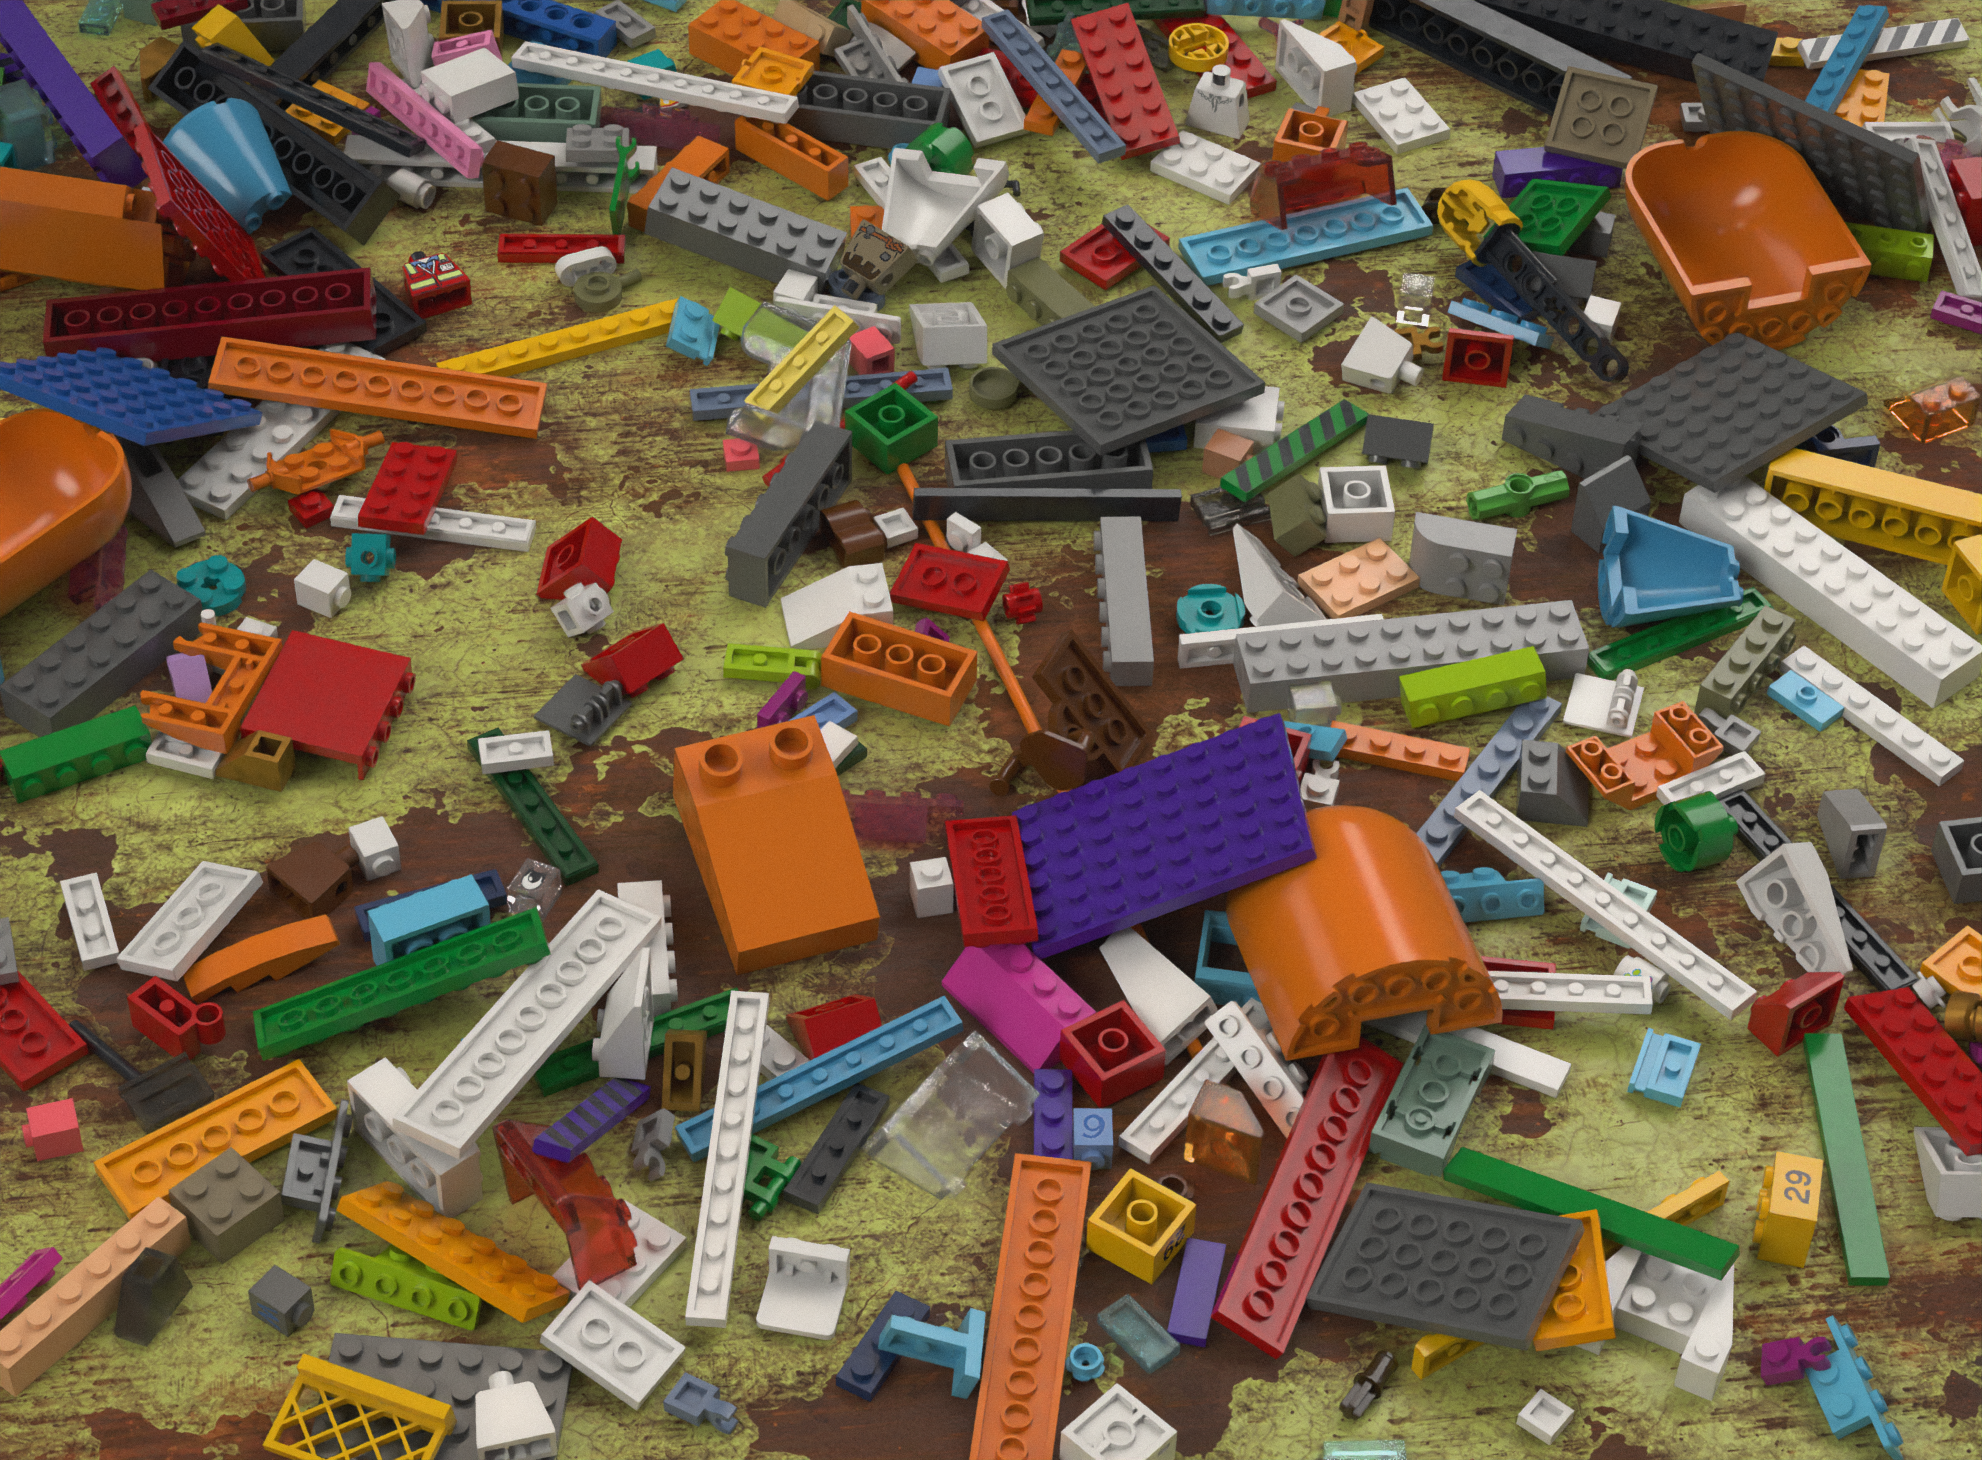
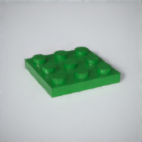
M1532 179L1511 203L1509 210L1522 221L1523 227L1517 236L1532 252L1563 256L1612 196L1609 188L1604 186ZM1495 222L1494 225L1489 229V231L1483 236L1484 239L1487 237V235H1488V234L1491 232V230L1494 228V226L1496 225V222Z

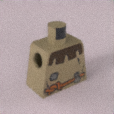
M863 219L840 259V265L850 277L841 290L853 300H857L866 288L878 295H884L918 260L908 245Z

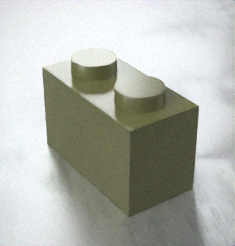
M1300 473L1268 493L1274 540L1294 557L1327 538L1325 529L1326 516L1321 504L1322 492L1316 483L1307 481Z

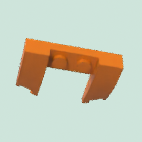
M201 622L198 624V629L202 636L193 642L179 636L173 641L174 650L188 656L204 655L207 664L226 670L206 703L142 690L140 693L141 702L144 705H150V714L143 713L141 718L144 724L175 739L227 755L241 733L240 720L262 683L266 680L283 645L282 640L279 638Z

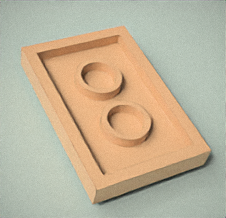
M1378 538L1299 574L1297 583L1331 619L1356 617L1419 588L1420 577L1381 538Z

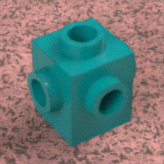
M352 533L351 547L346 548L345 564L347 568H351L352 575H360V582H381V575L390 576V569H395L396 550L395 548H390L391 535ZM370 552L374 555V561L371 564L367 560Z

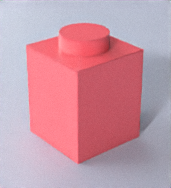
M873 326L853 334L847 340V362L859 375L894 372L895 348Z
M73 1098L26 1108L29 1124L22 1125L26 1148L34 1146L37 1161L84 1151Z

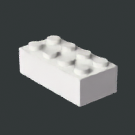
M385 1057L347 1081L354 1129L422 1200L432 1204L435 1208L434 1210L445 1217L454 1218L483 1199L481 1185L483 1175L479 1166L481 1152L475 1142L459 1160L392 1129L394 1115L417 1091L411 1084L409 1076L401 1067L395 1068Z

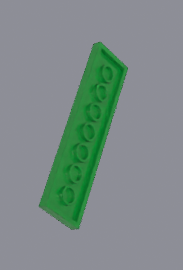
M537 907L253 1011L257 1046L263 1061L273 1057H284L294 1049L308 1044H319L328 1037L340 1032L357 1030L365 1023L375 1019L392 1017L402 1009L416 1004H427L440 995L451 991H462L475 982L486 978H497L504 975L510 969L524 964L531 965L539 962L543 957L551 955Z

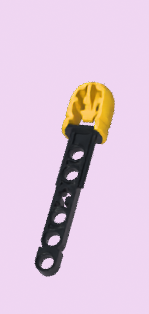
M1471 179L1461 180L1449 186L1441 196L1437 210L1440 225L1445 233L1478 267L1492 264L1533 310L1537 309L1582 360L1591 363L1589 368L1599 379L1611 383L1622 382L1628 375V361L1615 346L1610 345L1609 339L1557 284L1558 279L1517 236L1522 230V221L1509 210V207L1492 189L1480 181ZM1489 217L1490 220L1496 222V225L1481 242L1476 235L1477 233L1483 234L1491 224L1488 220ZM1516 256H1521L1522 267L1515 273L1512 269V262ZM1539 276L1541 287L1539 291L1533 293L1531 282L1533 278ZM1554 299L1557 300L1555 304L1558 307V309L1560 311H1564L1565 313L1562 314L1561 312L1553 311L1554 304L1552 302ZM1576 317L1579 321V329L1572 335L1569 332L1568 326L1569 322ZM1595 338L1598 341L1599 347L1597 352L1591 356L1588 353L1587 347L1589 342ZM1614 359L1618 364V370L1614 376L1610 377L1607 373V365Z

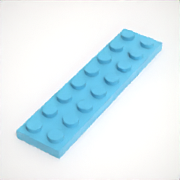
M1407 187L1179 238L1178 249L1191 270L1209 286L1222 283L1223 276L1228 273L1247 276V269L1278 264L1280 269L1429 236L1432 235L1433 224Z

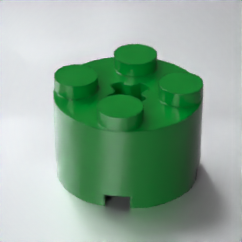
M938 122L930 125L905 148L923 151L932 171L968 175L974 167L971 158L974 155V151L967 137L955 127L950 129L943 127L944 123Z
M1706 791L1663 805L1658 809L1655 817V833L1661 832L1663 843L1658 845L1660 852L1674 870L1679 872L1695 871L1723 862L1729 858L1733 848V836L1738 833V824L1732 815L1727 814L1725 808L1713 792Z

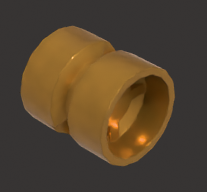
M1957 990L1951 995L1946 1007L1944 1021L1945 1030L1952 1038L1972 1041L1976 1038L1979 1043H1982V997L1978 993Z

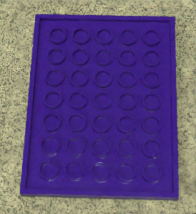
M1280 713L1260 718L1251 724L1234 730H1228L1216 737L1193 743L1181 750L1158 756L1154 760L1135 767L1126 768L1119 773L1100 780H1093L1084 786L1058 793L1054 797L1035 804L1026 805L1012 812V816L1017 815L1038 926V941L1032 942V949L1039 959L1049 957L1317 859L1285 723Z

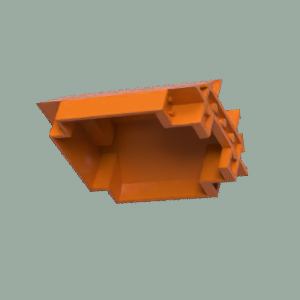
M0 167V271L115 289L149 290L183 286L190 265L195 261L197 252L192 245L191 239L189 237L182 238L175 229L173 221L169 217L164 219L160 215L154 204L157 198L151 191L134 189L127 185Z

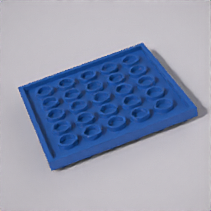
M98 347L96 351L92 352L78 350L77 354L72 355L58 353L57 357L37 356L36 360L17 359L16 363L0 362L1 390L144 446L260 425L263 413L251 408V403L247 401L227 399L223 397L224 393L219 390L201 389L196 387L197 383L193 380L185 378L175 379L169 376L170 372L160 368L149 369L142 366L143 362L138 359L116 356V351L104 347Z

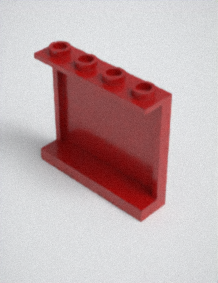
M292 630L240 727L241 739L257 730L292 738L293 749L357 764L358 779L364 780L369 768H374L377 764L379 748L382 742L387 743L389 740L394 718L401 716L406 694H411L414 689L416 674L412 673L411 658Z

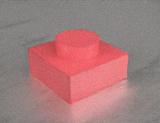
M755 437L723 440V454L727 472L760 469Z

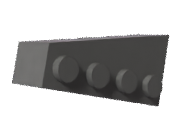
M1525 394L1505 415L1502 440L1586 479L1626 455L1632 458L1636 466L1644 423L1632 421L1631 424L1619 422V417L1608 414L1604 418L1590 415L1588 409L1578 407L1576 410L1564 408L1562 403Z

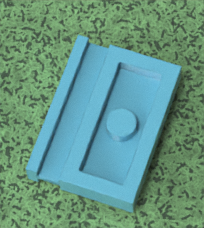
M680 296L674 306L666 347L693 360L698 357L704 360V365L708 366L714 356L720 325L712 321L714 316L709 314V309Z
M1648 1028L1627 1092L1639 1091L1644 1093L1646 1098L1681 1108L1701 1043L1667 1033L1661 1036L1653 1033L1654 1029Z

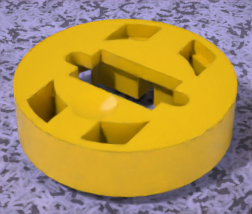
M1202 23L1186 24L1178 27L1171 33L1168 56L1176 66L1192 72L1212 71L1214 66L1223 65L1227 60L1228 37L1223 31L1212 25ZM1203 46H1206V47H1207V48H1206V51H1205L1203 48H1201V49H1198V50H1195V51H1192V52H1188V51H1191V50H1194V49H1197V48H1200V47H1203Z

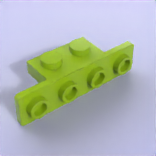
M391 1244L375 1258L343 1247L335 1251L330 1284L332 1286L470 1331L478 1326L482 1298L457 1285L454 1281Z

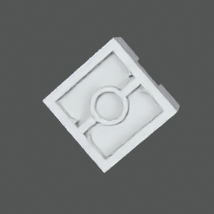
M1116 1383L1061 1431L1059 1459L1174 1460L1177 1431Z

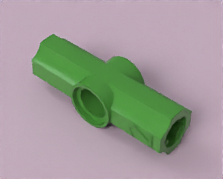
M1562 470L1534 477L1523 473H1513L1506 478L1505 484L1467 493L1466 502L1469 514L1473 520H1480L1504 513L1518 518L1528 515L1532 506L1568 498L1570 489L1567 477Z

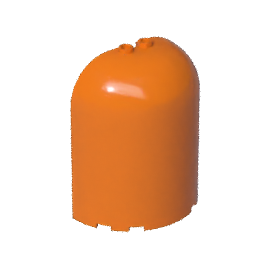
M1720 132L1700 137L1693 147L1686 146L1683 139L1650 145L1636 153L1627 165L1624 184L1629 213L1694 326L1711 345L1724 340L1730 334L1739 332L1775 350L1790 347L1806 339L1804 335L1818 326L1825 328L1843 313L1840 308L1851 296L1857 297L1864 286L1871 269V262L1804 158L1788 144L1771 136L1755 132Z
M49 408L28 410L0 420V619L103 548L122 527L130 508L132 481L127 458L119 440L114 434L110 432L107 434L98 427Z
M1352 805L1326 806L1306 811L1317 859L1228 891L1226 914L1229 926L1286 1061L1359 1048L1361 1022L1427 1010L1426 1026L1430 1035L1502 1022L1503 1011L1499 994L1435 859L1426 844L1412 829L1384 812Z

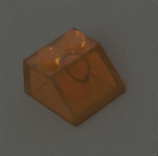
M1963 376L1938 380L1884 400L1883 405L1921 444L1974 425L1982 395Z
M1205 1079L1188 1112L1184 1160L1256 1185L1259 1177L1264 1132L1241 1091L1233 1089L1226 1084H1219Z

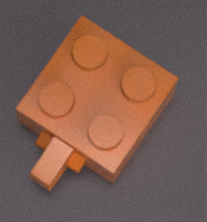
M1318 106L1314 114L1288 108L1274 140L1271 170L1331 183L1346 147L1348 121L1328 117L1330 108Z

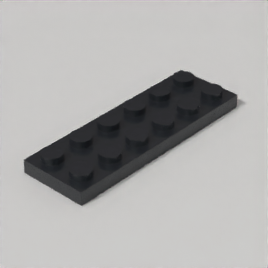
M313 226L261 252L262 263L277 276L362 268ZM372 277L376 292V339L354 342L362 349L382 356L427 332L425 320Z

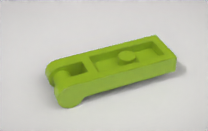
M728 643L723 666V678L784 683L790 674L795 671L806 676V689H816L820 686L821 673L819 671L821 670L822 653L815 650Z

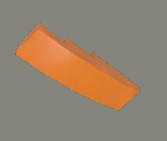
M325 914L263 932L219 950L192 964L183 977L191 998L197 1004H200L229 986L238 993L269 974L275 981H278L340 945L330 918Z

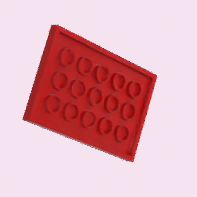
M144 122L134 128L137 139L135 148L144 160L141 166L151 180L148 182V186L157 198L154 204L160 215L164 219L169 217L173 221L175 229L182 238L189 237L196 252L202 258L207 256L211 260L210 263L220 277L226 276L232 283L241 280L267 278L253 238Z

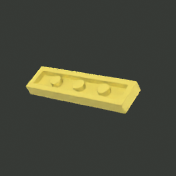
M834 305L744 401L769 423L860 327Z

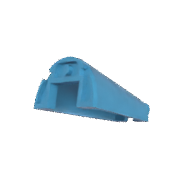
M227 98V101L221 104H216L215 101L206 103L182 118L163 141L169 150L249 235L261 226L262 215L267 210L279 209L292 196L257 109L247 101Z
M1612 506L1602 538V543L1607 544L1603 551L1604 559H1599L1598 599L1601 615L1606 625H1612L1613 628H1621L1741 606L1743 602V588L1739 587V582L1737 581L1740 564L1738 560H1735L1734 547L1732 545L1619 506Z

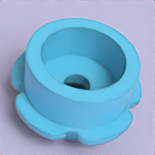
M1082 1343L1075 1346L1071 1350L1070 1356L1066 1358L1065 1366L1067 1371L1072 1372L1073 1377L1079 1381H1089L1092 1378L1097 1379L1105 1370L1103 1365L1104 1357L1099 1348L1093 1344Z

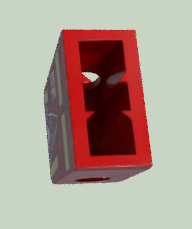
M417 251L409 257L408 263L402 266L404 287L410 308L422 319L472 305L470 279L446 254L439 253L427 257L424 252Z

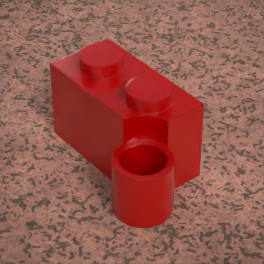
M156 975L127 997L132 1026L184 1065L201 1052L200 1042L212 1045L222 1041L225 1037L226 1029L223 1011L218 1004L206 1002L196 1006Z

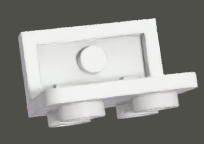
M772 1236L769 1245V1274L756 1317L757 1326L765 1330L822 1340L832 1339L835 1335L850 1279V1249L840 1248L833 1244L822 1245L805 1242L792 1237Z

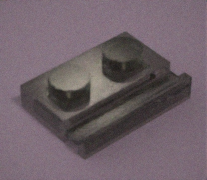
M1218 487L1192 494L1190 497V506L1203 526H1207L1210 536L1233 530L1236 524L1244 527L1271 519L1270 507L1265 505V499L1261 493L1244 502L1223 488Z
M186 1052L118 1087V1095L126 1102L127 1108L146 1135L214 1100V1091L194 1064L192 1065Z

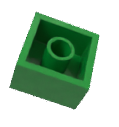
M897 383L845 410V429L852 431V446L887 475L897 470L900 464H907L938 446V416Z

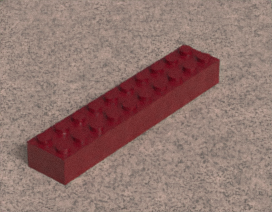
M370 267L248 279L233 283L229 281L46 300L43 346L47 357H57L58 353L77 354L78 350L92 352L96 351L98 347H104L116 351V356L121 358H148L153 362L161 361L163 358L174 360L183 359L184 357L194 358L216 355L221 337L291 347L329 345L376 339V292Z

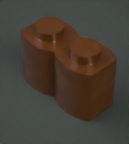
M856 499L820 510V531L826 543L833 549L843 569L849 566L873 564L884 560V549L888 546L887 538L882 529L878 530L873 523V517L869 508H864Z

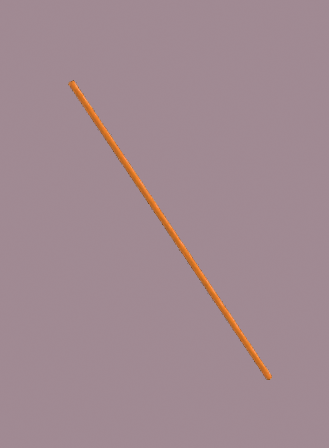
M903 463L897 467V473L913 503L914 488L920 487L909 465ZM922 520L934 546L951 550L936 520ZM985 618L984 621L971 619L1028 734L1042 730L987 619ZM1072 789L1065 790V791H1061V790H1057V791H1058V793H1061V792L1070 791V790H1072ZM1140 923L1131 926L1134 931L1150 943ZM1198 1037L1186 1047L1192 1059L1203 1049Z

